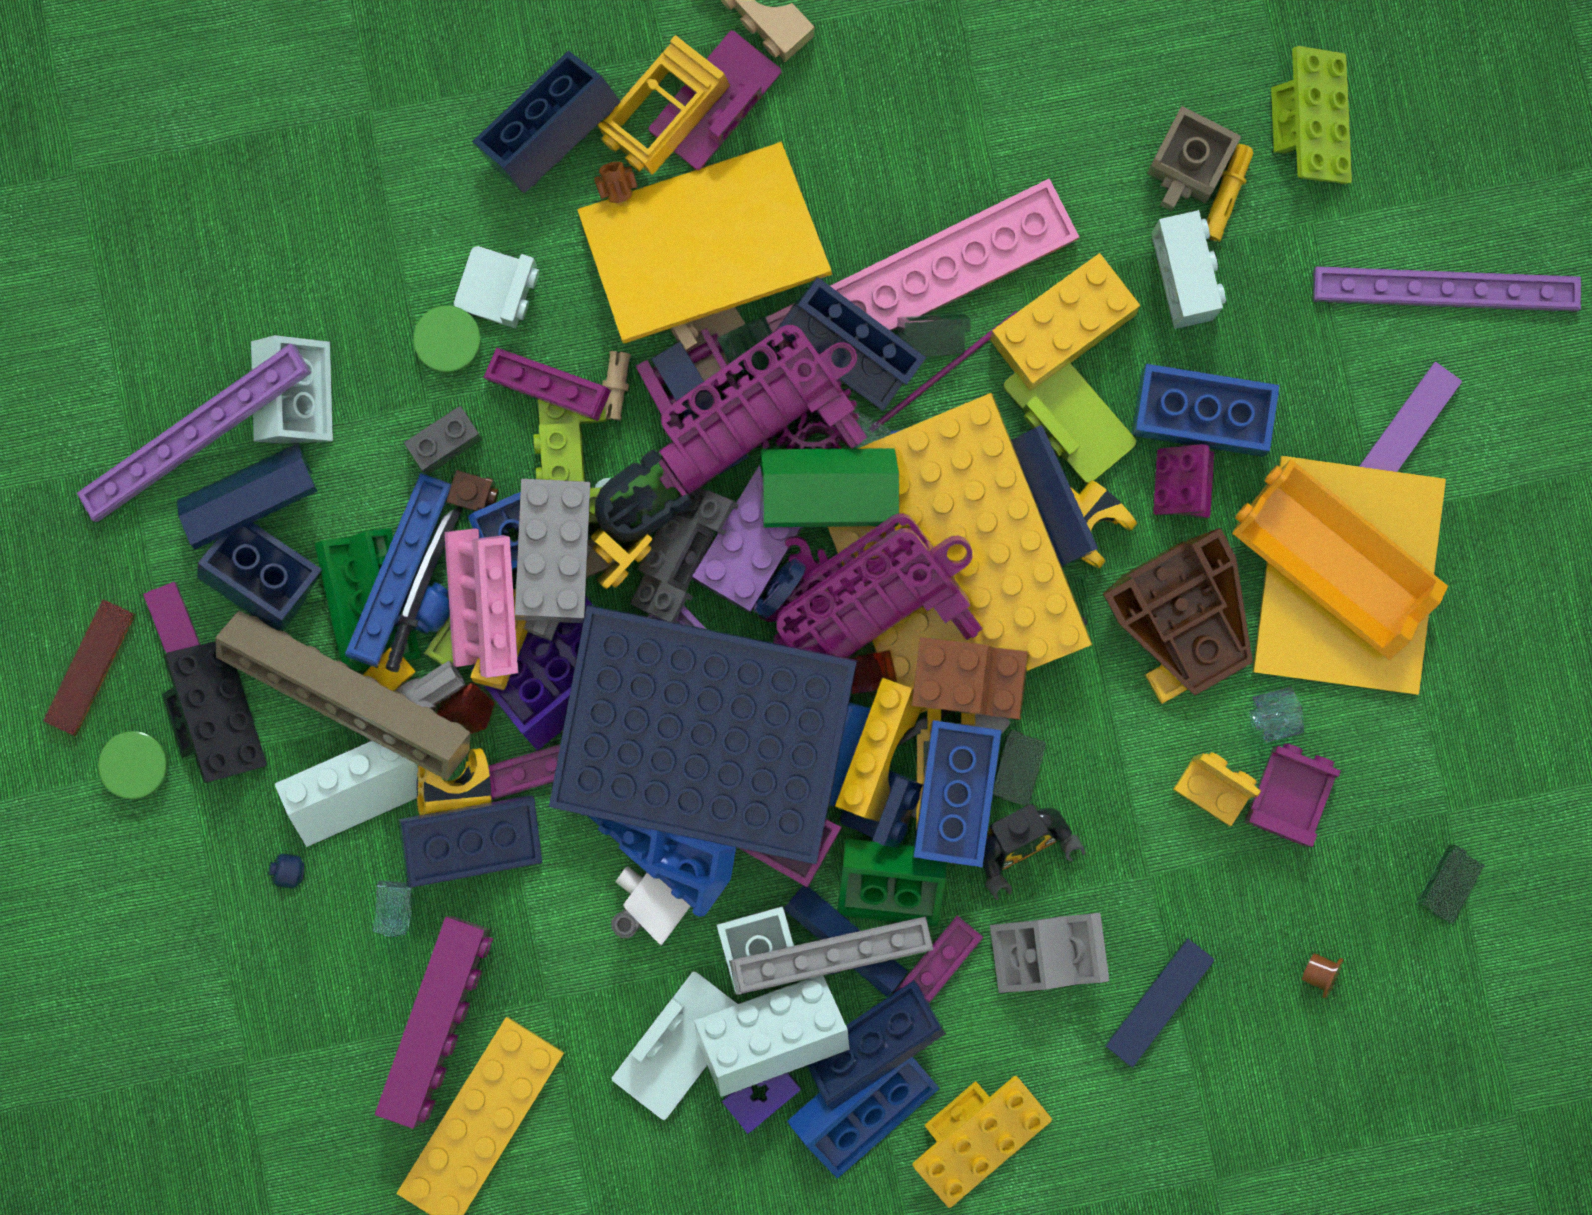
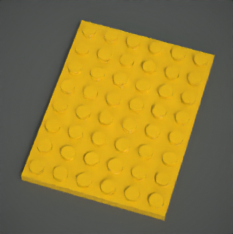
M992 393L857 448H895L899 470V513L909 515L933 547L951 536L959 535L969 541L972 548V560L967 567L955 574L954 578L969 598L971 606L968 609L983 628L976 637L966 640L952 620L945 623L934 607L927 611L924 606H921L872 640L888 680L914 689L920 637L1028 651L1027 671L1092 646L1087 629ZM899 523L898 526H895V531L901 528H908L910 525L902 526ZM877 526L828 527V530L839 553ZM886 532L881 534L883 537L887 536ZM872 541L867 543L864 547V551H866L868 548H870L877 542ZM960 544L952 545L947 551L948 558L953 561H959L966 555V548ZM858 551L853 553L855 557L859 555ZM922 707L919 714L926 712L928 708Z

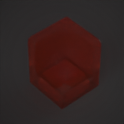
M890 650L865 653L850 658L858 660L851 694L877 690L882 678L897 683Z
M471 683L443 700L437 715L450 722L461 724L470 734L487 728L495 702L474 683Z

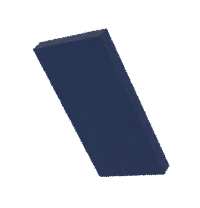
M532 795L398 819L406 880L409 888L542 863L535 799Z
M913 980L846 1025L848 1029L849 1050L809 1064L807 1067L827 1106L833 1110L946 1033L920 986Z

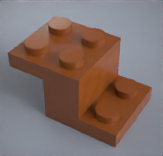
M920 637L912 706L1021 720L1029 652L994 648L984 644Z

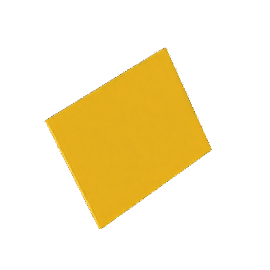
M782 142L701 168L699 171H691L632 191V196L624 202L611 203L607 199L577 209L623 344L812 282L817 277L821 279L832 275L830 265Z
M1280 456V468L1292 459L1434 574L1446 479ZM1267 562L1253 672L1419 695L1429 615L1419 623L1411 642L1391 660H1388Z

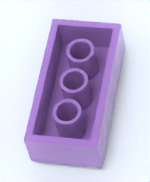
M760 465L737 501V504H739L738 508H733L722 527V529L726 530L725 534H717L692 576L693 581L750 615L758 598L762 597L765 589L768 587L767 584L774 577L792 545L789 547L785 546V539L790 536H798L803 527L763 528L760 506L762 491Z

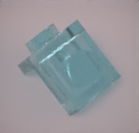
M378 881L376 887V916L372 932L382 933L387 937L406 935L411 922L412 888H409L407 883Z

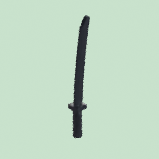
M457 507L443 517L422 561L403 612L395 620L394 626L398 627L397 633L395 634V641L392 644V650L388 657L389 660L385 667L391 672L399 671L403 658L402 655L406 648L405 645H407L409 638L408 635L417 627L418 621L415 620L417 612L445 546L444 532L453 530L462 512L461 507Z

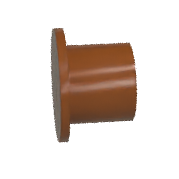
M1314 953L1304 971L1302 981L1324 990L1322 997L1326 999L1335 984L1344 959L1340 958L1335 963Z

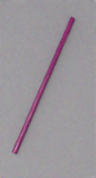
M1014 311L1011 315H1009L1006 319H1004V320H1003L1001 323H999L997 326H999V325L1002 324L1004 321H1006L1007 319H1009L1011 316H1013L1014 314H1016L1017 311ZM992 330L871 425L869 430L872 433L989 341Z

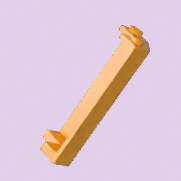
M1292 459L1282 468L1278 465L1275 466L1264 481L1267 485L1251 505L1247 502L1235 516V519L1239 522L1232 534L1388 660H1391L1411 642L1419 623L1441 603L1448 585Z

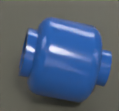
M435 582L432 586H427L415 618L418 621L415 629L424 634H428L429 631H440L450 617L448 590Z

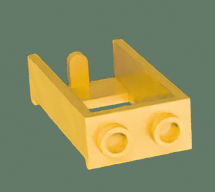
M676 35L670 40L671 44L623 97L621 102L602 122L597 124L604 135L601 140L607 147L614 152L620 149L627 155L625 160L639 172L644 168L651 175L658 170L730 87L725 74ZM669 72L696 92L686 106L659 86V83ZM656 90L681 111L647 149L621 127L650 93Z

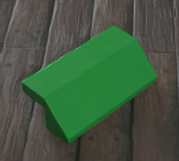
M895 448L760 449L759 460L762 477L760 506L763 528L878 526L891 516L899 514V470Z
M391 528L368 530L348 538L321 540L314 543L319 566L322 569L321 575L341 662L345 663L355 672L367 671L371 666L346 657L345 652L393 540ZM394 627L384 653L392 647L398 627ZM414 629L408 635L407 645H405L406 648L402 655L407 662L421 658Z

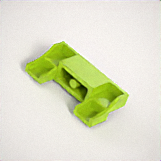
M538 400L539 434H534L533 438L535 454H541L542 467L536 468V479L585 482L581 424L607 422L605 406L599 420L596 421ZM602 487L590 488L588 524L598 523L595 516V500Z

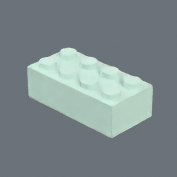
M823 975L806 979L694 1020L697 1041L720 1097L849 1050L848 1029Z

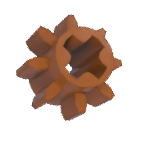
M618 161L603 165L599 169L600 176L594 178L600 198L608 197L611 203H620L628 200L632 196L631 188L638 186L631 166L624 168L623 163Z

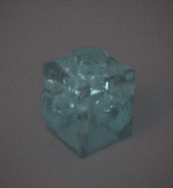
M1292 686L1253 696L1254 711L1249 712L1251 725L1254 731H1260L1265 743L1304 733L1302 707Z

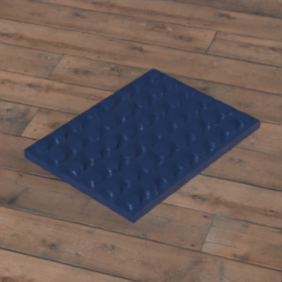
M587 605L549 807L817 864L858 660Z

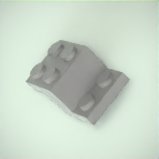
M1100 913L990 925L999 993L1047 990L1070 985L1109 981Z

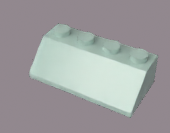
M370 741L277 782L275 787L287 815L306 847L417 799L416 781L418 765L384 746Z

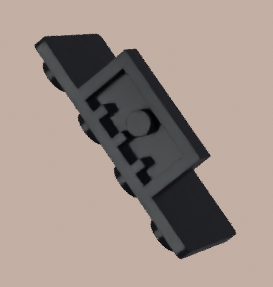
M216 641L166 653L164 659L173 687L163 693L162 697L181 757L185 758L195 755L204 783L265 767L267 762L237 668L216 658Z

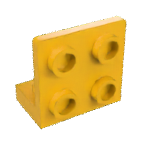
M1213 752L1195 755L1173 790L1227 826H1232L1249 798L1258 797L1261 790L1255 787L1257 781L1242 771L1237 773L1227 769L1228 762Z

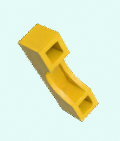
M882 678L835 804L836 807L864 818L880 821L891 791L888 776L893 754L903 735L915 726L922 708L912 706L914 689Z

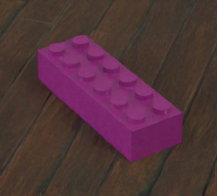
M455 916L445 917L374 1115L412 1129L422 1122L425 1123L426 1120H429L436 1102L430 1098L433 1090L441 1087L447 1072V1068L442 1066L445 1056L449 1057V1055L453 1054L459 1035L454 1034L457 1023L460 1024L465 1021L469 1011L470 1003L465 1000L468 992L476 989L482 971L477 969L481 958H487L494 938L488 937L491 929Z

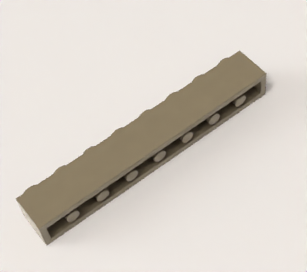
M239 610L215 637L216 658L448 780L469 752L470 732L461 724L446 720L437 715L432 709L422 707L408 700L402 693L393 692L380 685L372 677L363 676L353 671L345 663L334 661L321 654L315 647L306 646L296 641L284 631H277L264 624L256 616H249Z

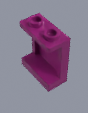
M1284 743L1283 747H1272L1257 787L1261 792L1258 797H1253L1244 823L1302 846L1313 847L1317 837L1315 830L1334 780L1339 777L1341 770L1333 768L1335 762L1327 758L1315 755L1313 760L1301 755L1303 749Z

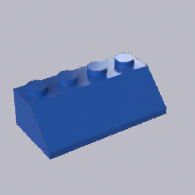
M912 1056L833 1110L827 1106L820 1092L804 1107L799 1109L787 1122L806 1147L838 1179L940 1088Z

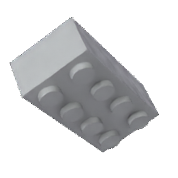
M521 479L515 620L584 622L590 482Z

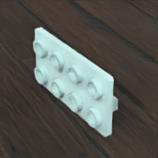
M695 971L692 972L612 1076V1081L659 1118L665 1120L707 1066L697 1041L694 1020L738 1004Z

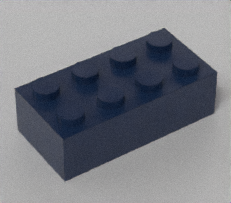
M568 50L472 142L492 167L520 191L525 193L556 163L560 162L564 155L579 141L583 140L621 101L599 73Z

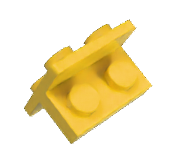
M598 528L590 537L596 543L592 549L608 564L613 559L615 561L597 581L605 589L610 585L616 588L629 574L625 569L631 562L635 560L639 563L650 552L652 547L648 544L652 541V538L646 534L640 540L632 541L624 550L602 529Z

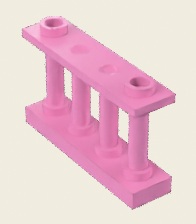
M477 528L444 532L453 666L473 665L480 658L481 676L488 678L518 673L510 537L502 535L479 538V529Z

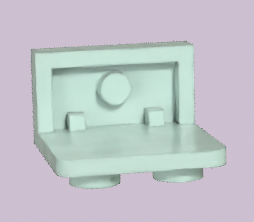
M479 246L472 248L454 300V306L465 310L469 314L516 328L519 319L524 320L527 313L529 301L526 300L529 288L534 289L538 280L539 269H536L537 265L534 258L521 254L520 258L517 259Z

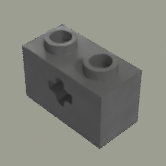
M459 406L405 441L404 444L425 475H429L483 439L462 407Z

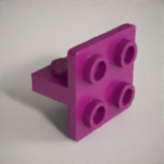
M1208 445L1159 448L1157 450L1153 509L1155 515L1178 514L1195 518H1210L1214 451H1209Z

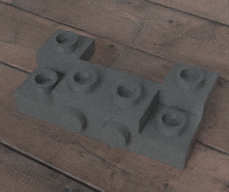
M701 488L696 489L691 494L687 493L692 502L689 508L683 512H674L673 519L657 529L650 544L652 549L642 559L637 569L644 573V576L630 604L665 621L680 623L676 619L686 599L691 601L693 598L686 590L715 534L711 530L724 535L726 530L722 529L731 509H737L739 504L728 498Z

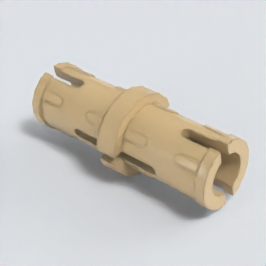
M610 351L607 379L603 380L602 383L603 386L611 390L605 404L606 418L621 421L624 392L628 391L629 384H626L631 354Z

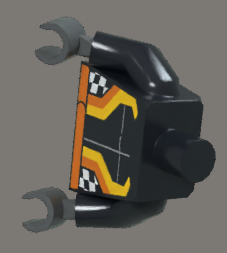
M1029 804L990 825L983 859L985 875L989 877L986 881V888L996 900H999L997 892L1001 888H1004L1008 894H1011L1012 888L1003 875H1001V872L1058 841H1061L1060 846L1067 860L1071 862L1073 859L1070 853L1073 850L1080 849L1084 855L1085 849L1079 837L1072 834V830L1058 810L1055 808L1039 809L1034 804Z

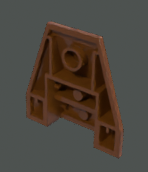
M1221 528L1176 544L1123 574L1103 593L1118 624L1193 695L1199 694L1253 663L1237 559Z

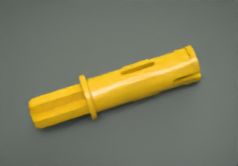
M1243 144L1236 146L1227 171H1223L1221 175L1223 177L1207 218L1210 232L1209 240L1221 241L1240 188L1247 182L1244 177L1253 156V149Z

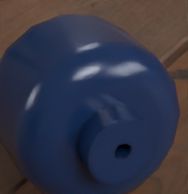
M281 853L278 854L275 862H270L268 875L273 876V884L275 886L293 889L302 881L304 863L300 856Z

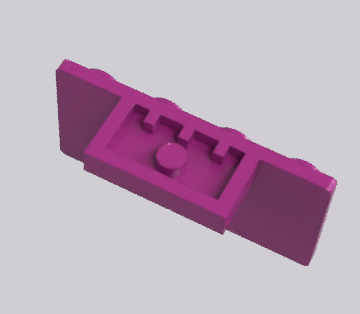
M733 30L725 36L707 58L710 63L725 74L730 87L673 151L697 171L701 170L782 73L780 67ZM684 85L674 98L686 106L696 92L687 85ZM670 102L649 126V132L658 138L681 110Z

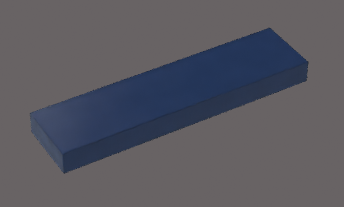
M681 342L651 358L676 401L704 382ZM705 390L699 391L695 397L696 406L701 410L709 409L713 405L712 394ZM685 400L682 405L687 409L683 411L685 417L691 414L693 420H695L699 416L691 410L688 400ZM744 455L742 458H740L732 465L727 467L725 470L720 472L719 475L725 473L726 471L732 469L733 467L747 460L749 458L748 455Z
M804 885L783 908L819 940L860 931L810 887ZM894 959L853 968L886 997L894 991L908 972Z
M1186 938L1104 1046L1133 1068L1215 959L1190 939Z

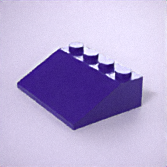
M585 596L584 618H585V612H586V607H587V605H593V604L588 600V598H587L586 596ZM559 622L551 641L527 632L517 657L518 673L510 675L505 690L484 685L519 731L537 751L564 728L583 623Z

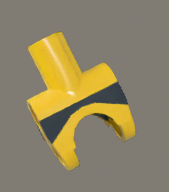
M1091 480L1080 494L1071 488L1090 531L1096 523L1101 521H1110L1116 525L1120 524L1129 531H1132L1137 525L1134 517L1122 503L1097 482ZM1096 550L1080 558L1099 569L1106 562Z
M481 748L470 749L464 771L454 780H443L442 777L418 765L416 789L417 806L420 815L491 803V780L488 763Z

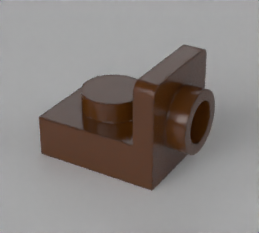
M456 470L447 503L476 512L496 503L499 489L495 488L496 482L491 478L486 477L485 479Z

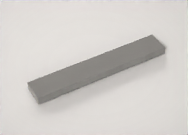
M921 917L729 960L737 995L933 950L926 917Z

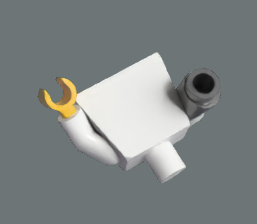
M627 866L615 883L631 895L623 904L624 910L613 917L611 927L620 938H630L637 930L643 927L662 945L691 906L683 899L675 898L671 894L672 889L660 879H654L648 873L642 877Z

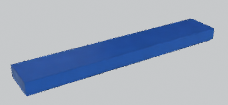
M420 473L347 647L346 657L378 668L395 627V620L401 613L446 504L452 484Z

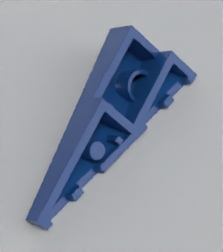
M588 816L599 825L598 830L601 833L610 835L620 844L619 848L651 877L660 879L671 888V894L675 898L683 899L693 908L692 912L696 916L702 917L707 914L731 880L736 847Z

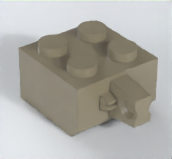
M1181 106L1147 171L1148 175L1162 181L1161 186L1168 189L1160 206L1172 212L1180 196L1186 199L1192 196L1206 204L1241 136Z

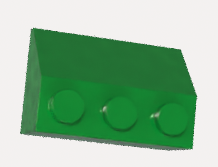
M845 839L837 911L843 916L894 922L926 917L929 926H938L946 879V862L913 857L914 846L900 845L898 848L884 846L872 841Z

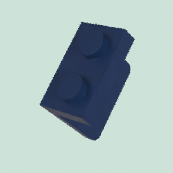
M889 770L888 780L891 791L880 821L864 818L844 809L840 816V821L845 826L873 837L872 841L884 846L899 848L901 841L906 835L907 825L913 809L919 801L923 784Z

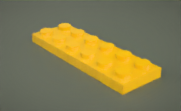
M506 1017L396 1194L430 1215H464L565 1052L509 1017Z

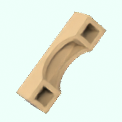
M721 0L729 10L735 8L742 16L740 21L750 33L754 34L757 32L765 40L762 44L774 58L779 55L784 62L814 37L815 27L793 3L781 7H769L755 0Z

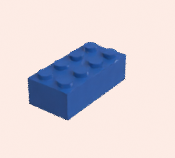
M1146 364L1141 370L1132 435L1186 445L1203 444L1208 445L1211 449L1264 457L1270 452L1280 385Z
M932 721L913 857L977 867L983 866L1002 730Z

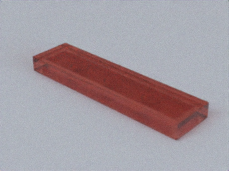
M104 599L102 600L43 720L44 722L71 735H77L136 614Z

